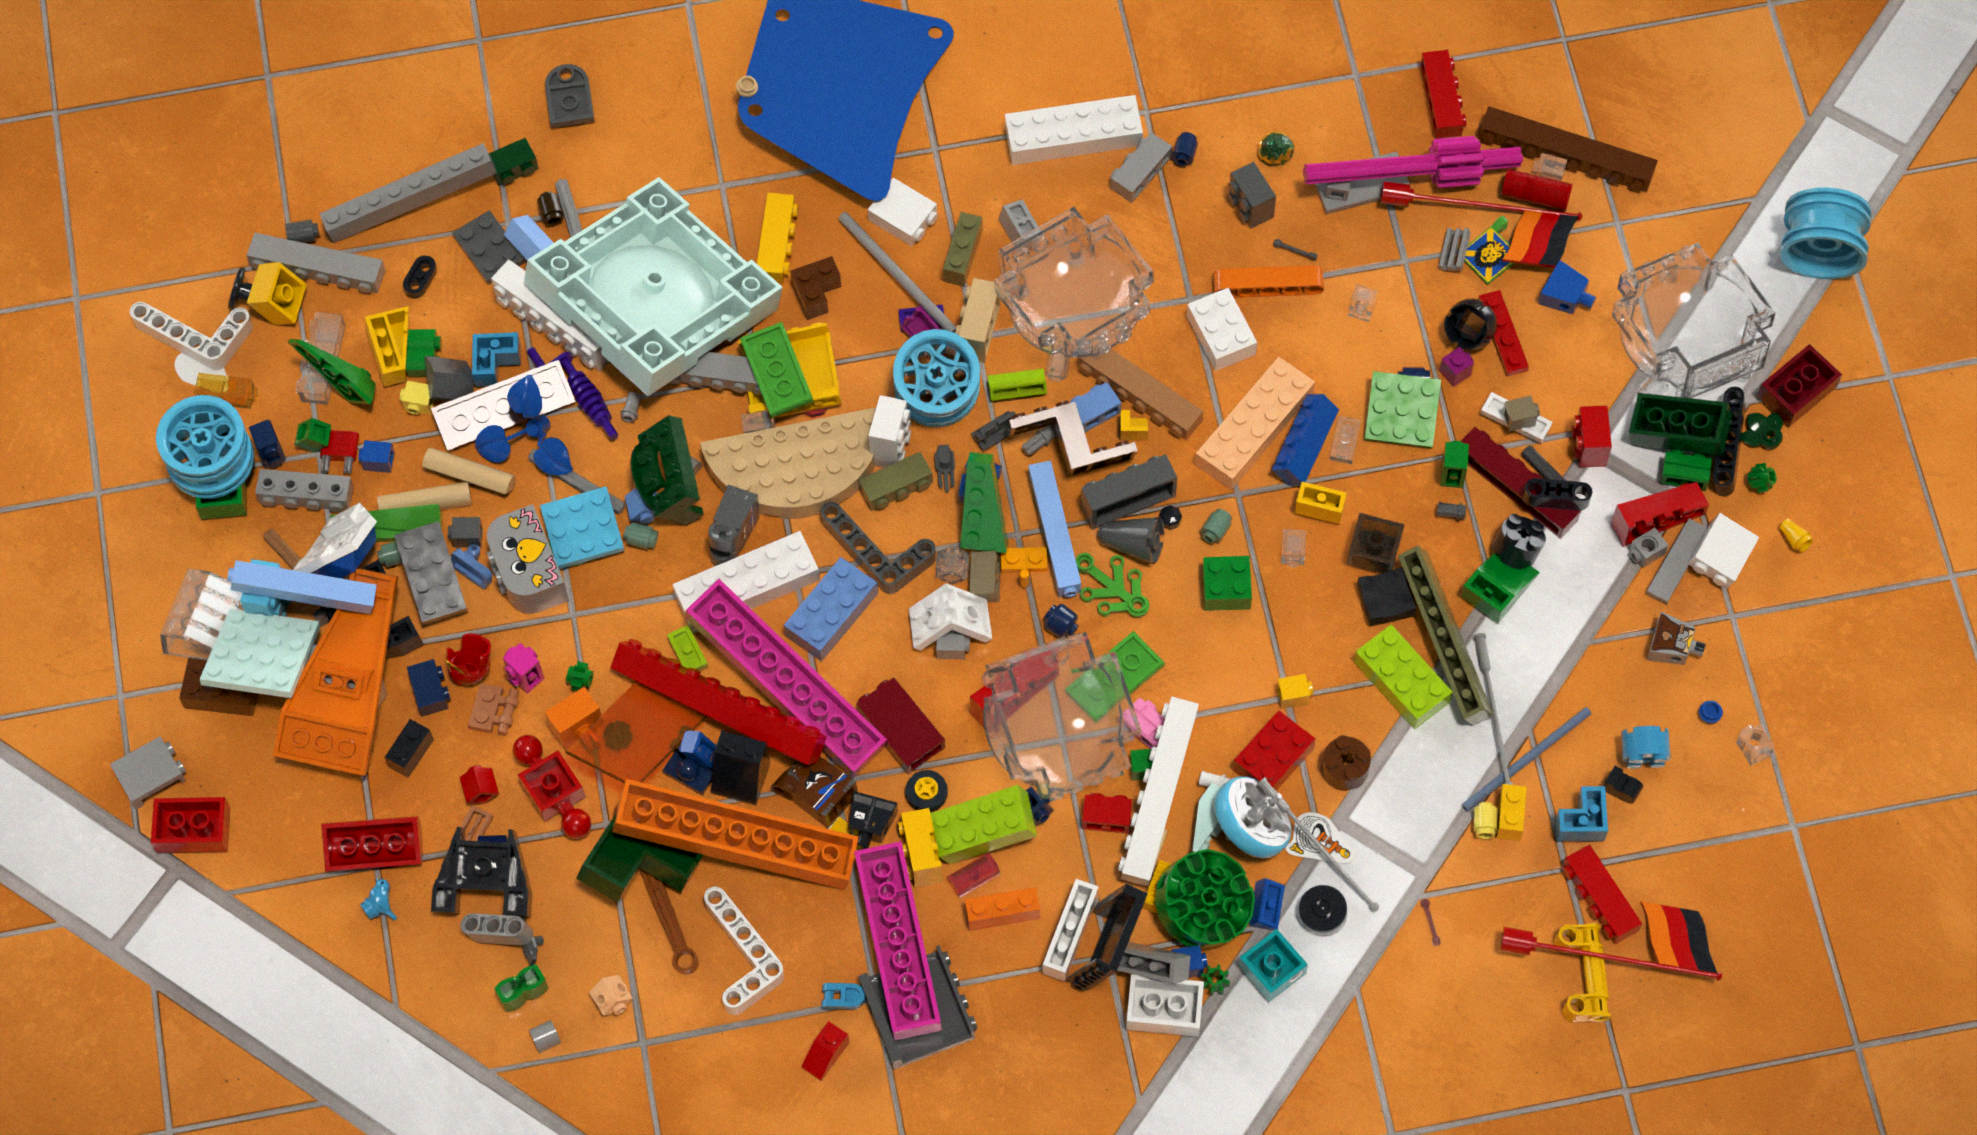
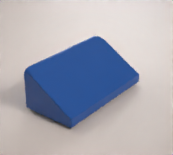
M1267 878L1256 881L1254 910L1249 926L1273 931L1278 929L1285 885Z

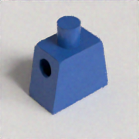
M1559 260L1540 294L1538 304L1573 314L1579 304L1591 309L1596 297L1586 292L1589 284L1588 278Z

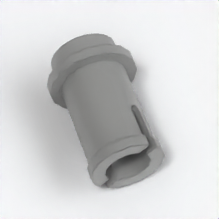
M635 392L628 393L625 407L620 412L622 420L632 423L638 418L637 410L642 399L640 394Z

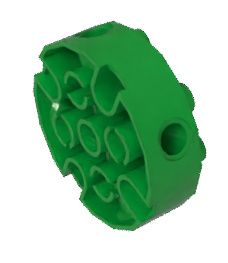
M1205 849L1186 854L1166 867L1157 882L1155 904L1159 920L1169 935L1184 946H1199L1203 950L1218 947L1229 942L1244 932L1253 916L1255 895L1253 887H1250L1249 880L1245 875L1247 873L1240 863L1226 853Z

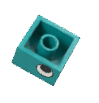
M1275 929L1239 957L1238 967L1268 1002H1271L1307 973L1308 964L1279 930Z

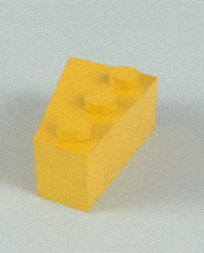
M409 306L365 317V331L384 387L406 382Z
M929 808L901 813L902 821L898 822L900 836L905 835L906 843L902 844L905 858L909 857L910 866H907L909 879L914 881L915 887L943 882L941 860H939Z

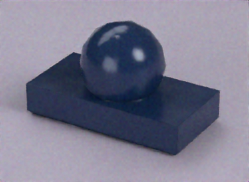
M677 752L673 753L662 770L663 774L702 796L712 782L711 771Z

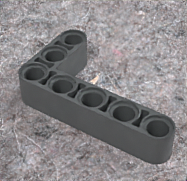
M827 502L821 508L822 524L867 575L878 583V587L886 594L898 592L936 561L934 542L930 539H921L891 562L839 504ZM832 513L837 515L834 518L826 517L827 515ZM846 529L851 531L849 534L841 533L843 530ZM860 545L866 547V548L863 549V550H857V549H855L857 546H860ZM924 550L931 552L929 555L921 554ZM875 561L881 563L880 565L875 567L870 565L872 562ZM905 564L913 565L910 569L903 568ZM894 578L895 581L888 583L885 579Z

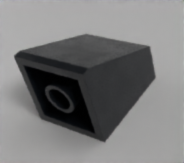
M721 731L714 751L711 794L757 805L770 766L767 742Z

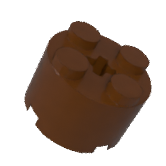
M1341 735L1330 742L1324 751L1322 772L1326 782L1331 787L1341 791L1360 787L1368 777L1371 763L1370 750L1362 741L1345 735Z

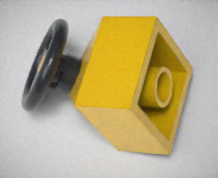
M280 262L259 264L253 284L243 283L245 268H239L228 302L229 310L235 308L239 298L247 301L249 306L274 325L294 324L296 322L307 286L304 281Z

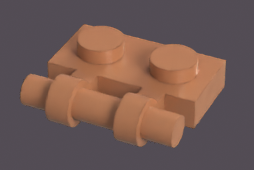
M480 683L468 728L492 734L493 727L496 725L499 726V734L507 735L508 728L512 726L513 722L511 718L513 710L518 705L519 700L517 696L519 691L510 689L508 696L502 697L504 693L502 687ZM499 706L505 707L502 716H497Z

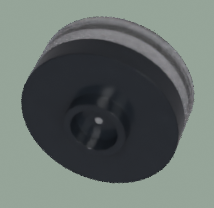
M1318 885L1310 888L1304 893L1299 903L1301 922L1314 935L1324 937L1334 935L1344 927L1347 921L1348 909L1346 900L1342 893L1332 886Z

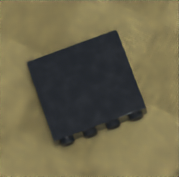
M1126 883L1097 903L1094 912L1107 919L1090 962L1066 979V981L1072 983L1074 988L1088 991L1117 972L1148 893Z

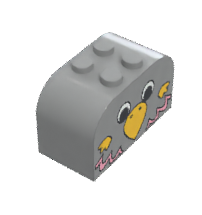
M533 504L496 518L490 524L487 531V541L490 548L487 556L502 594H507L511 605L519 612L534 614L568 602L569 599L563 578Z

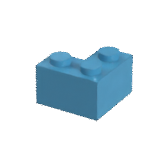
M518 332L473 334L472 376L476 387L491 386L498 383V366L521 365V342Z
M1581 786L1578 795L1579 809L1558 810L1555 819L1557 841H1605L1608 821L1605 786Z

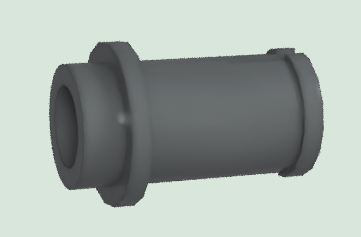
M1439 502L1437 516L1458 518V521H1460V519H1465L1467 505H1462L1461 502L1460 504Z

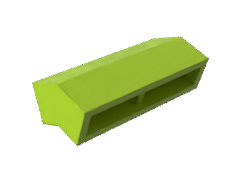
M1044 368L988 375L991 401L1047 394Z

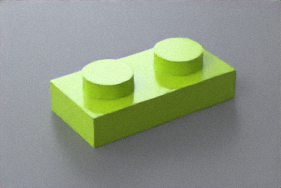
M688 625L667 634L668 640L682 666L695 668L699 671L708 667V663Z

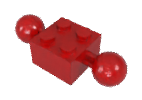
M532 735L519 737L513 745V755L519 763L530 765L529 768L518 774V778L544 821L561 813L563 816L561 828L566 836L572 839L585 837L591 829V818L584 810L573 807V804L585 798V793L559 750L542 759L543 746L538 738Z

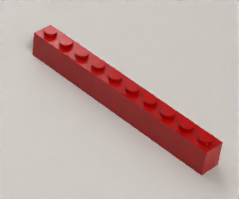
M629 639L628 641L619 642L610 667L611 669L755 740L767 742L768 746L806 765L818 762L827 736L820 733L818 728L805 726L800 723L798 718L793 716L786 717L780 714L779 709L760 704V700L757 698L745 697L740 694V690L733 687H725L716 678L702 676L699 670L690 667L686 668L681 665L679 660L666 658L656 649H647L638 640Z

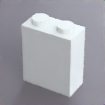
M895 178L891 180L887 196L882 200L874 201L868 208V220L911 247L916 241H920L923 238L926 228L929 225H933L938 218L937 204Z
M1719 513L1712 519L1688 564L1697 573L1705 574L1713 579V582L1718 586L1728 588L1736 581L1759 537Z

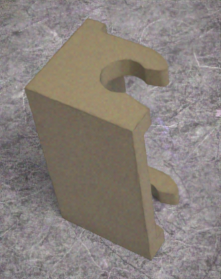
M996 551L971 552L970 593L987 599V602H1000L1001 559Z

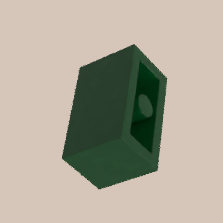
M526 137L489 153L497 171L493 177L498 186L509 184L515 179L524 175H530L539 169L536 156Z

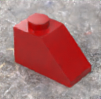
M828 1021L815 1038L801 1068L822 1081L850 1043L848 1034Z

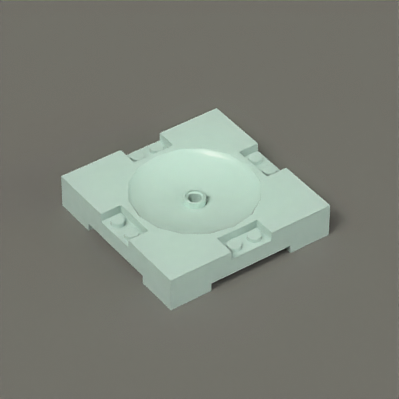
M660 177L628 196L625 204L565 242L560 239L528 259L524 283L569 325L575 323L601 346V354L647 396L696 365L700 356L724 340L732 341L778 309L783 288L752 259L746 262L689 211L690 204Z

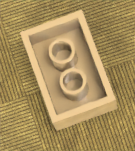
M974 278L972 286L967 287L965 296L967 303L966 306H962L960 314L962 319L961 325H957L955 333L972 346L979 362L985 363L1001 305L1000 283Z

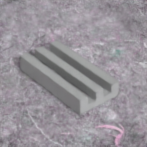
M1447 228L1439 263L1441 271H1462L1471 234L1469 228H1464V231H1461L1460 228H1456L1455 231L1452 228ZM1460 237H1462L1456 265H1454L1455 256L1457 255L1459 239Z

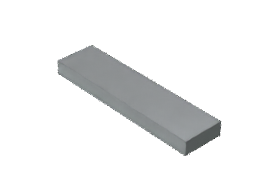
M1690 518L1688 519L1649 586L1646 595L1667 605L1689 567L1688 562L1706 532L1707 527Z

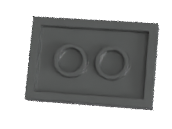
M490 210L452 232L453 238L488 285L492 283L491 278L508 259L517 266L526 263L524 256L504 236L505 230Z

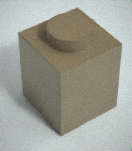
M1532 396L1505 401L1502 411L1509 431L1535 426L1537 417L1540 416L1538 404L1533 402Z

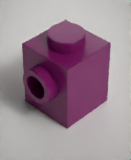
M1459 347L1442 358L1439 371L1454 387L1471 376L1474 361L1468 352H1464Z

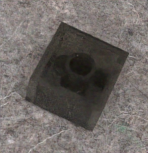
M1359 513L1346 565L1381 574L1392 571L1405 524Z

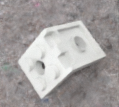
M947 583L909 608L913 646L917 650L921 651L951 630L985 643L992 639L987 599Z

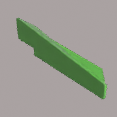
M438 504L368 511L377 521L374 525L376 542H395L394 535L439 521L442 530L443 515Z

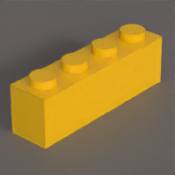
M767 193L757 265L777 283L784 284L785 276H789L790 262H787V258L792 256L793 243H790V238L795 236L796 223H793V218L798 216L799 205L795 204L794 195Z

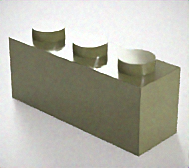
M964 212L960 213L943 267V282L965 287L983 231V219L981 216Z
M918 452L860 478L859 489L870 510H880L897 499L903 500L907 498L910 493L927 489L933 483V475L921 452Z

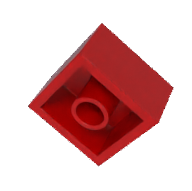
M1582 406L1579 408L1578 415H1574L1571 436L1572 439H1576L1573 454L1574 459H1578L1579 468L1607 466L1612 449L1608 406Z

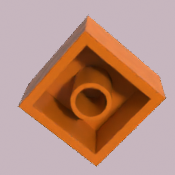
M585 687L545 711L549 728L564 750L569 749L581 740L589 752L595 751L593 745L596 749L601 746L602 743L597 739L594 732L605 725L599 706Z

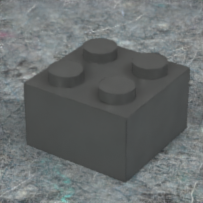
M1252 162L1231 172L1227 196L1230 203L1238 208L1241 220L1244 223L1247 222L1250 229L1274 218L1276 195L1256 164Z

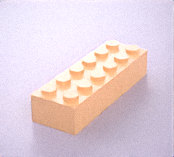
M1278 357L1197 451L1195 465L1232 491L1299 412L1306 395L1314 394L1315 381Z

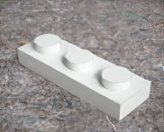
M1491 392L1480 414L1507 427L1502 411L1505 401L1509 400ZM1538 416L1535 426L1514 431L1542 444L1553 422Z

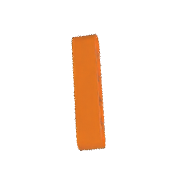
M1314 265L1219 269L1213 273L1214 293L1229 288L1233 298L1316 295L1324 291L1323 269L1320 266Z

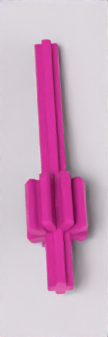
M1475 136L1434 139L1431 142L1432 147H1429L1428 154L1304 164L1303 176L1305 184L1432 174L1431 180L1437 188L1470 186L1480 183V177H1483L1484 170L1521 167L1523 155L1521 154L1520 147L1480 150L1481 144Z

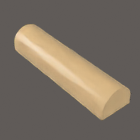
M431 447L427 450L422 463L424 468L502 494H507L515 487L516 476Z
M469 482L377 496L379 510L438 504L441 510L472 505Z

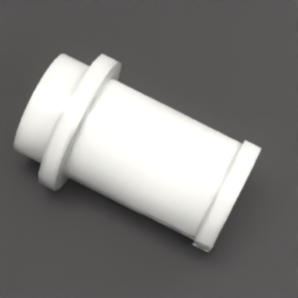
M1202 771L1199 786L1209 787L1211 783H1214L1221 787L1230 778L1226 777L1225 774L1219 776Z

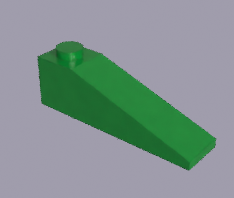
M290 339L288 341L349 403L370 405L373 400L376 383L371 379V374L367 370L348 363L301 339Z

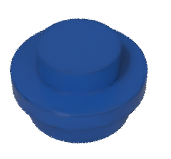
M1706 701L1699 708L1701 720L1708 724L1717 723L1723 715L1722 707L1715 701Z

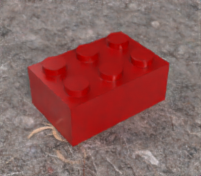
M1278 710L1234 759L1233 771L1239 776L1250 777L1258 781L1266 777L1269 784L1277 791L1313 751L1316 738Z
M225 797L154 798L151 829L152 847L156 853L227 852L230 805Z

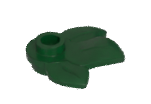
M1750 413L1748 415L1747 423L1749 430L1742 433L1741 441L1751 447L1763 445L1767 449H1775L1782 443L1781 429L1783 421L1777 413H1771L1768 417L1760 413Z

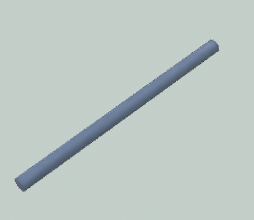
M1587 707L1583 708L1508 767L1509 778L1589 717L1591 711ZM1504 772L1462 804L1463 809L1468 812L1504 784Z

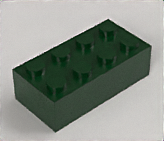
M1638 393L1628 433L1633 446L1723 456L1732 412L1728 402Z

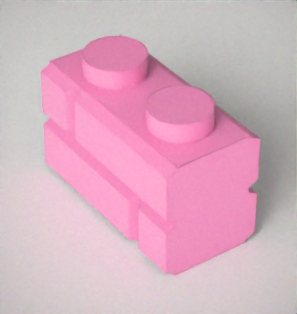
M1139 698L1122 715L1121 724L1148 748L1152 749L1153 746H1158L1159 739H1156L1155 736L1158 726L1164 725L1165 717L1156 712L1157 708L1149 700L1145 702Z

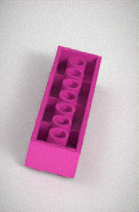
M902 842L854 851L894 1041L942 1031Z

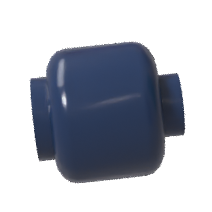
M1064 604L1053 605L1043 618L1045 620V628L1058 638H1064L1066 635L1071 637L1079 627L1076 624L1078 615Z

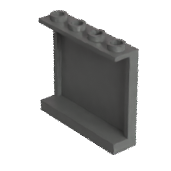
M940 945L936 946V952L926 956L942 1031L894 1041L880 973L870 977L868 973L858 976L859 984L864 990L866 1002L893 1070L975 1039V1030L978 1029L974 1017H969L967 1014L968 1002L965 995H960L958 992L959 980L956 973L951 974L948 967L951 965L947 951L942 952Z

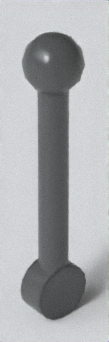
M1276 239L1273 243L1276 248L1288 249L1306 256L1312 261H1316L1318 257L1316 253H1308L1284 244L1280 239Z

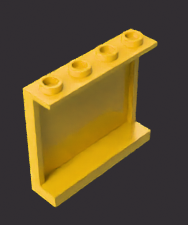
M813 323L808 327H794L786 331L814 402L771 418L763 396L748 391L749 413L754 423L842 404L832 341L827 323ZM738 341L742 356L747 357L741 341Z

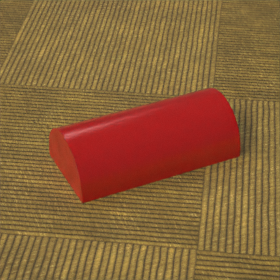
M418 816L321 824L325 871L416 865L422 863L423 841L421 823Z

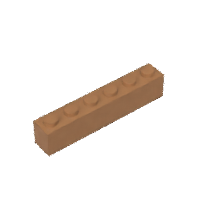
M1093 338L1079 354L1078 368L1084 375L1092 376L1100 385L1107 382L1118 398L1129 401L1136 410L1151 416L1155 423L1158 425L1163 424L1169 428L1174 436L1182 437L1187 441L1202 423L1203 410L1096 338Z

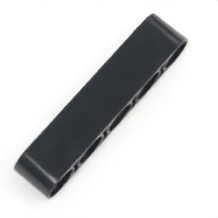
M1736 386L1728 388L1723 396V402L1729 403L1732 419L1737 421L1730 423L1727 440L1732 439L1734 441L1725 444L1723 456L1716 455L1713 472L1714 488L1716 493L1721 496L1731 495L1736 486L1746 408L1744 392ZM1733 399H1738V400H1739L1738 402H1734V403H1733V402H1730V401L1733 400ZM1724 460H1731L1730 463H1722ZM1722 480H1728V481H1729V482L1726 483V484H1721V483H1719V482L1722 481Z

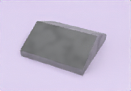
M431 356L424 358L430 399L452 401L473 393L474 380L472 370L467 361Z

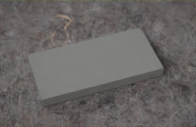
M1396 151L1369 159L1399 157ZM1407 176L1350 181L1347 201L1325 198L1327 183H1317L1315 186L1325 213L1330 214L1379 201L1383 181L1409 184Z

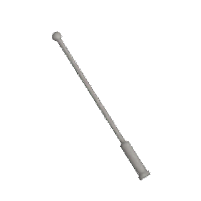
M1478 633L1474 635V639L1477 643L1481 670L1485 673L1491 709L1494 714L1493 720L1505 777L1504 784L1513 785L1509 778L1489 674L1491 667L1485 641L1486 634Z
M1266 777L1257 784L1270 798L1278 794L1269 784ZM1283 798L1276 802L1277 807L1283 813H1287L1370 905V910L1376 912L1379 909L1378 903L1373 902L1291 812L1287 802Z

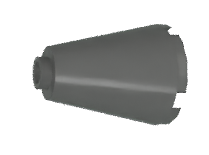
M1157 517L1106 521L1103 526L1099 527L1098 538L1101 539L1103 545L1145 562L1153 563L1158 561L1163 548V542H1160V534L1164 535V522L1161 518Z

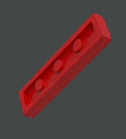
M1497 290L1479 295L1478 300L1483 301L1485 306H1490L1497 317V331L1492 338L1506 376L1528 371V362L1501 291Z

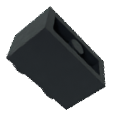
M410 719L385 755L388 767L409 778L434 741L430 729Z

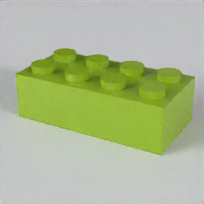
M1392 624L1355 652L1354 663L1414 730L1451 702L1452 690Z
M1019 785L930 813L939 858L948 864L1037 837L1028 792Z

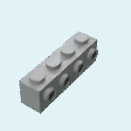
M260 469L255 495L259 503L269 507L284 505L292 509L306 507L310 510L329 509L333 512H342V510L345 511L350 508L354 485L349 476Z

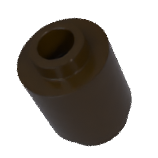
M552 192L542 193L537 199L542 220L547 226H556L563 221L562 217L564 215L559 197L556 193Z

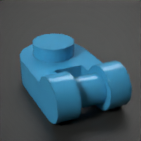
M822 984L824 1000L821 1002V1008L823 1010H853L860 1008L865 1002L864 990L858 984ZM841 993V999H834V994Z

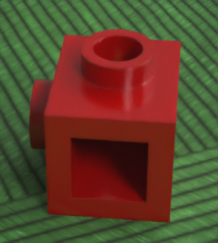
M475 765L470 767L460 777L466 803L485 804L499 794L492 768Z

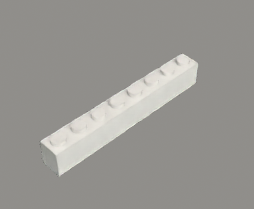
M1171 696L1170 703L1164 704L1161 715L1165 717L1164 725L1158 726L1155 738L1159 739L1157 747H1152L1149 760L1153 761L1152 768H1146L1143 782L1147 783L1145 791L1140 790L1137 804L1141 805L1139 813L1134 812L1131 826L1135 827L1133 835L1127 836L1124 847L1128 849L1127 857H1121L1118 871L1122 872V880L1149 887L1196 718L1198 703Z

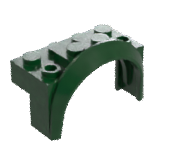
M668 415L637 435L639 444L634 447L630 461L632 480L638 495L655 513V517L687 526L704 514L702 507L693 505L700 500L682 418ZM658 451H660L666 482L659 468ZM665 487L662 492L653 496L655 492Z

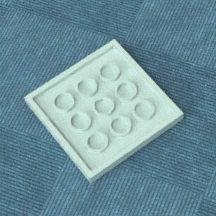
M229 609L201 674V685L292 698L319 632V621L278 615L271 617L263 614H249L243 610Z

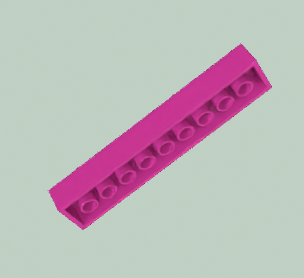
M720 579L712 584L686 609L685 618L787 716L798 718L800 723L805 726L818 728L821 734L827 736L822 750L852 779L886 746L887 739Z

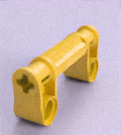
M1596 923L1564 925L1557 933L1554 945L1603 954V945L1600 943L1598 932L1600 931V925ZM1562 935L1569 936L1572 942L1564 941ZM1582 955L1587 994H1574L1570 996L1562 1008V1014L1570 1022L1608 1021L1611 1019V1014L1608 1013L1607 1006L1609 994L1604 959ZM1570 1005H1577L1580 1008V1012L1573 1011Z

